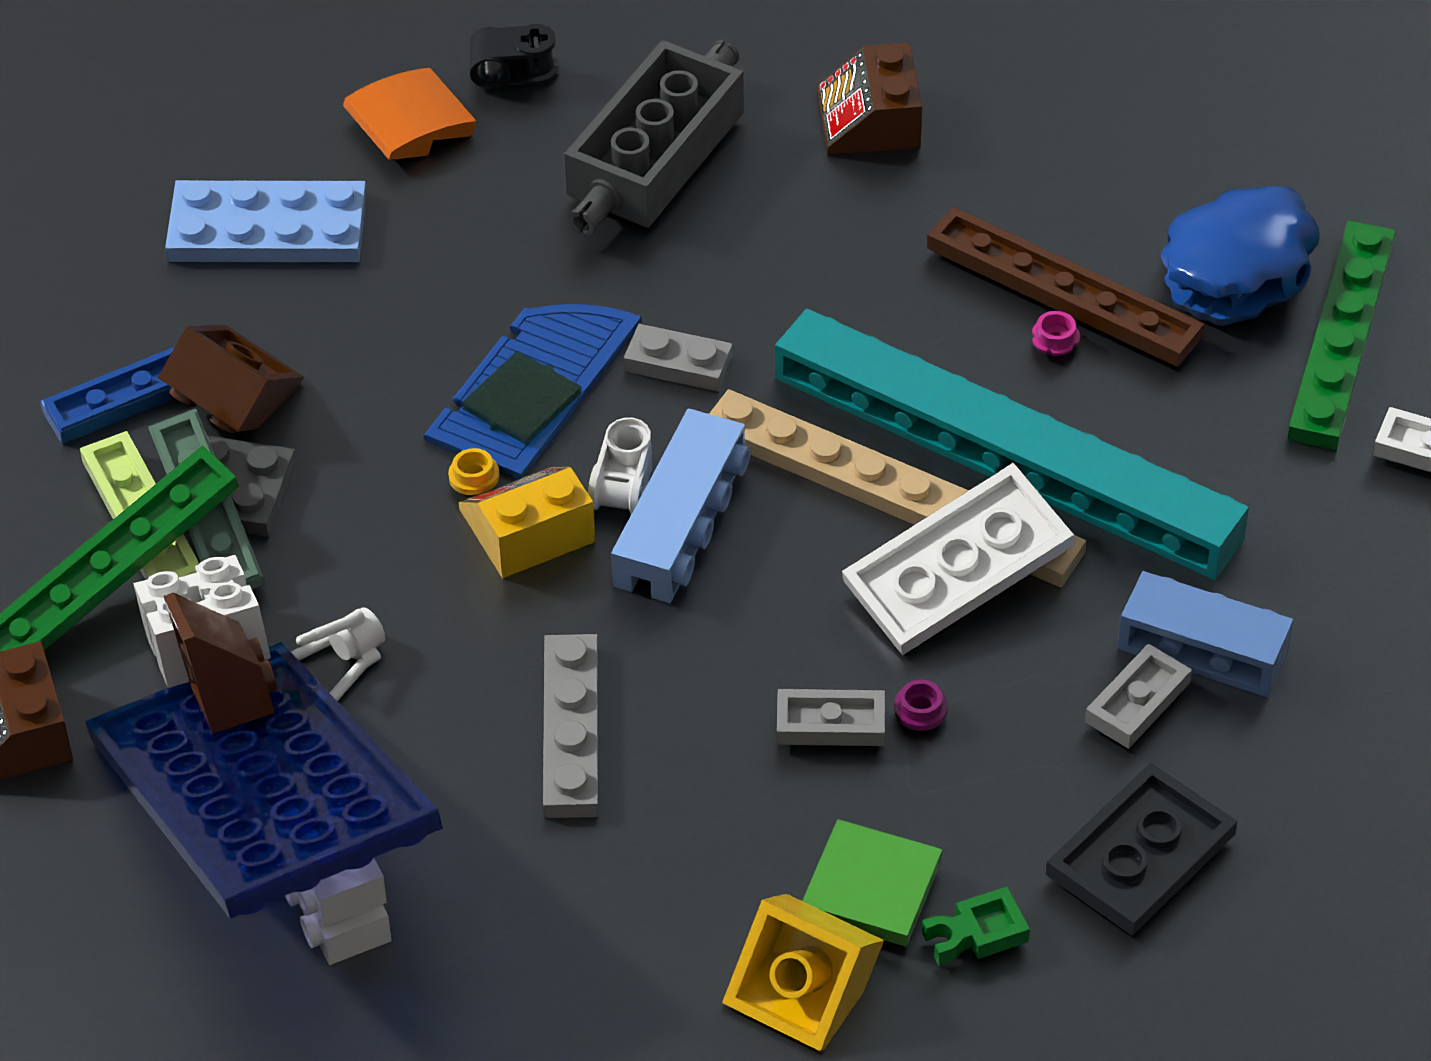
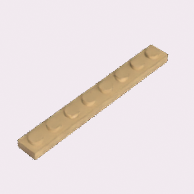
M730 389L726 391L709 413L745 424V446L751 448L752 456L913 525H916L969 491ZM1074 535L1075 545L1030 573V575L1062 588L1085 555L1087 540Z

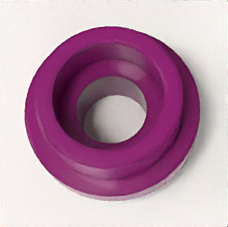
M914 680L907 683L897 694L894 701V713L897 720L903 726L912 730H931L939 726L947 716L948 703L945 695L935 683L928 680Z

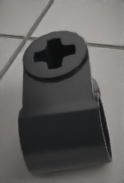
M543 24L501 28L485 27L475 31L470 38V78L472 82L484 89H496L523 85L542 86L554 81L559 74V64L552 52L556 43L554 31ZM534 37L538 38L539 47L537 48L534 46ZM535 62H539V73L535 72Z

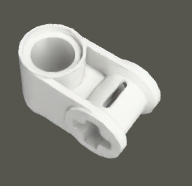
M621 418L614 421L607 428L597 464L594 465L588 487V494L593 501L594 510H598L601 505L626 509L630 511V514L634 511L649 482L653 464L651 431L642 420Z

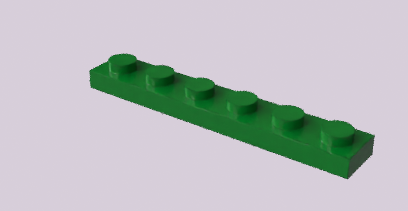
M1347 221L1290 421L1287 440L1337 451L1395 236L1394 229Z
M202 445L0 613V652L41 641L44 650L240 487L236 476Z

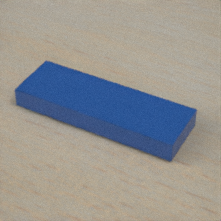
M175 347L41 400L42 412L62 445L175 399L169 393L172 387L158 378Z

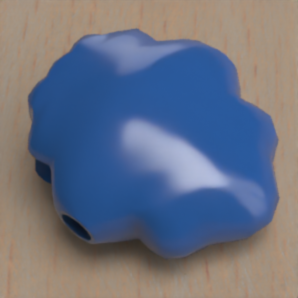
M1267 186L1233 189L1224 192L1211 203L1196 206L1178 215L1170 224L1167 231L1168 244L1162 250L1160 257L1162 263L1167 268L1164 280L1171 290L1174 307L1184 313L1191 314L1199 320L1225 326L1257 318L1266 308L1291 299L1305 287L1311 274V264L1308 256L1319 244V226L1315 219L1307 212L1301 195L1291 187Z

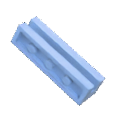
M687 409L611 552L613 587L632 592L639 578L650 581L652 599L671 604L679 586H687L693 574L695 555L698 549H705L708 546L713 533L714 518L717 512H724L727 509L732 495V483L736 475L743 476L748 467L751 448L745 446V424L693 409Z

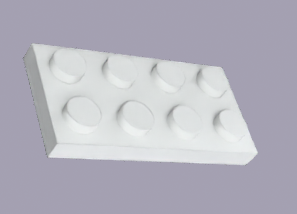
M1012 463L842 571L843 581L898 651L904 655L1075 545L1074 534L1017 466Z

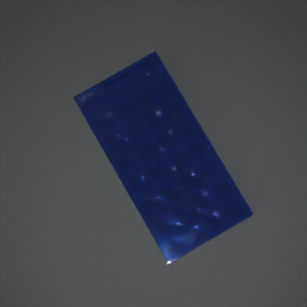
M282 642L268 647L271 657L268 661L278 687L277 691L269 693L275 712L273 714L212 734L193 694L190 683L187 682L166 688L85 721L92 742L230 919L239 915L256 913L262 910L269 902L293 892L310 890L323 879L347 869L362 868L377 856L398 847L416 845L427 835L443 829L438 808Z

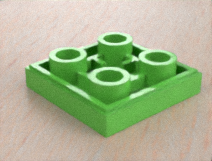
M837 819L802 901L885 941L907 947L942 862V849Z

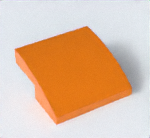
M431 68L411 70L383 78L347 96L343 103L344 108L388 160L428 156L433 140L470 137L477 122Z

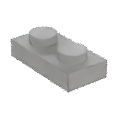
M638 323L623 358L624 372L719 392L733 358V343Z
M1147 644L1086 708L1085 723L1129 749L1190 684L1192 669L1154 646Z
M778 689L777 745L885 746V690Z

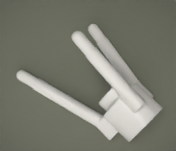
M363 607L344 618L299 635L296 638V643L301 647L270 662L272 671L276 672L332 645L334 651L342 659L354 658L358 660L306 720V725L309 728L317 725L367 667L381 659V655L376 648L385 642V632L374 613Z

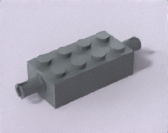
M662 40L564 153L566 195L582 201L568 216L569 224L577 233L580 234L585 226L589 224L584 231V236H592L609 213L649 228L744 113V71L733 67L739 61L740 56L732 43L728 42L724 49L719 52L725 45L724 40H717L712 45L710 51L703 56Z

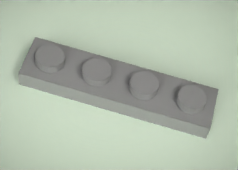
M597 634L544 635V818L598 817Z

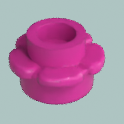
M1049 311L1042 314L1032 329V335L1034 336L1032 339L1033 345L1039 351L1050 356L1068 354L1073 350V346L1078 345L1080 342V332L1076 328L1074 318L1062 311Z

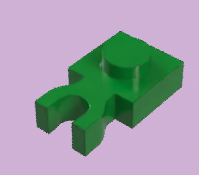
M1007 886L956 903L955 917L934 916L922 920V935L925 941L936 937L948 939L947 942L935 944L934 958L938 966L952 962L962 951L972 948L977 959L1028 943L1030 937V928Z

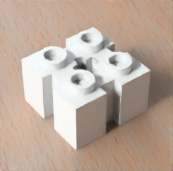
M236 555L225 558H208L195 566L196 573L178 578L175 572L163 571L150 576L147 580L133 583L145 634L154 656L157 657L160 671L168 688L189 682L163 597L173 592L238 621L248 640L257 637L265 660L271 658L259 604L250 585L246 583L245 574Z
M342 794L278 817L282 840L275 842L274 846L280 865L285 874L280 875V882L289 905L292 907L299 904L304 913L300 917V923L309 946L314 948L320 945L328 964L332 965L391 942L389 916L383 906L384 903H387L384 876L367 843H363L359 835L358 825Z

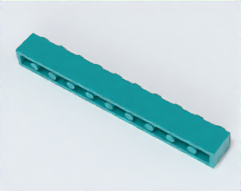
M806 308L775 344L776 380L988 477L995 475L1014 463L1049 505L1216 581L1245 540L1249 507L1237 502L1232 497L1219 494L1191 481L1183 475L1170 472L1146 461L1138 455L1130 454L1101 441L1094 435L1081 432L1055 420L1047 414H1041L1012 401L1005 395L992 392L968 381L960 375L952 374L932 365L918 356L910 355L883 343L876 337L865 335L845 326L831 317H825Z

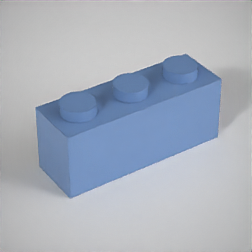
M1142 571L1121 615L1118 649L1138 655L1147 644H1150L1191 668L1192 674L1269 698L1289 652L1294 619L1269 609H1261L1227 598L1219 593H1211L1177 582L1169 577H1161Z

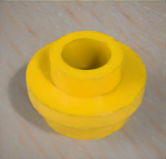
M478 448L459 452L454 457L448 471L449 482L452 488L465 495H480L490 491L497 485L500 477L496 461L492 459L487 451Z

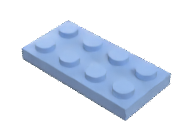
M175 180L165 246L167 262H360L367 197L365 181Z

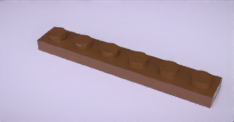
M954 206L927 234V249L1047 306L1065 312L1085 324L1176 367H1179L1203 338L1204 323Z

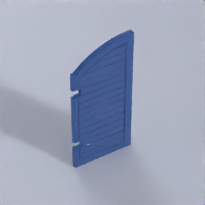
M588 304L549 305L531 309L525 307L509 327L512 333L518 335L517 338L513 340L502 336L453 397L452 401L456 405L462 406L460 410L456 412L445 408L423 435V439L455 454L471 448L485 450L498 464L499 472L516 479L524 478L635 333L638 323L642 324V316L624 310ZM518 360V372H506L507 370H515V362ZM519 365H528L530 367H519ZM519 369H535L541 373L530 370L526 371L509 411L549 422L544 426L542 421H538L539 425L542 424V429L540 427L513 436L517 434V431H524L527 428L505 429V427L526 426L525 422L503 423L499 425H494V423L525 417L517 415V418L498 421L488 392L507 389L512 400L513 394L511 389L515 392L518 385L485 390L491 388L493 383L494 388L498 387V385L514 384L517 377H522L524 370ZM529 374H530V375H534V376H538V377L547 378V379H552V380H555V381H557V382L548 381V380H544V379H539V378H535V377H530ZM501 376L502 379L504 376H507V383H505V379L498 383V378ZM509 376H515V378H511L514 379L511 380L514 383H509ZM529 378V379L538 380V381H542V382H546V383H551V384L563 386V388L557 387V386L548 385V384H544V383H539V382H535V381H530V380H527V379ZM526 382H531V383L540 384V385H544V386H548V387H553V388L561 389L562 391L554 390V389H550V388H545V387H541V386H537V385H532V384H528V383H526ZM525 385H529V386H533V387H537V388H542V389H546V390H550V391L559 392L560 394H556V393H552V392H548V391H543V390H539V389H534V388L526 387ZM569 388L568 394L571 398H574L570 400L566 395L568 400L563 402L564 406H561L563 408L556 414L565 390ZM505 390V391H500V392L491 393L492 398H493V395L496 394V393H500V394L507 395L506 390ZM523 390L537 393L538 395L523 392ZM573 390L578 394H570V391ZM540 393L559 397L554 411L534 407ZM521 394H525V395H529V396H533V397H537V398H536V399H535V398H530V397L522 396ZM497 395L498 399L502 401L501 403L509 406L510 401L507 397ZM541 395L537 405L542 404L543 399L550 398L552 402L549 406L553 407L556 398ZM520 397L535 400V402L523 400ZM487 399L484 400L482 405H488L490 409L488 411H481V405L478 404L477 400ZM518 401L531 403V404H533V406H532V405H528V404H524V403H520V402H518ZM473 402H475L479 416L475 412V409L472 404ZM495 405L499 418L504 419L507 409H505V415L503 416V410ZM517 405V406H521V407H525V408H530V409H534V410H539V411H543V412H547V413H552V414H551V415H549V414H544V413H540V412H536V411H531V410H527V409H523V408H518V407H515V406ZM487 406L482 407L483 410L488 408ZM514 409H518V410H522V411H526V412H531V413H535V414H539V415H544V416H548V417H550V418H545V417L536 416V415H532V414H528V413H523V412L515 411ZM491 412L488 415H492V417L487 416L484 418L481 413ZM508 414V416H507L506 418H508V417H514L515 415H514V414ZM527 419L529 428L536 426L534 419ZM505 430H514L513 435L511 434V432ZM536 433L534 436L528 437V438L523 439V440L520 439V438H523V437H526V436H529V435H531V434Z

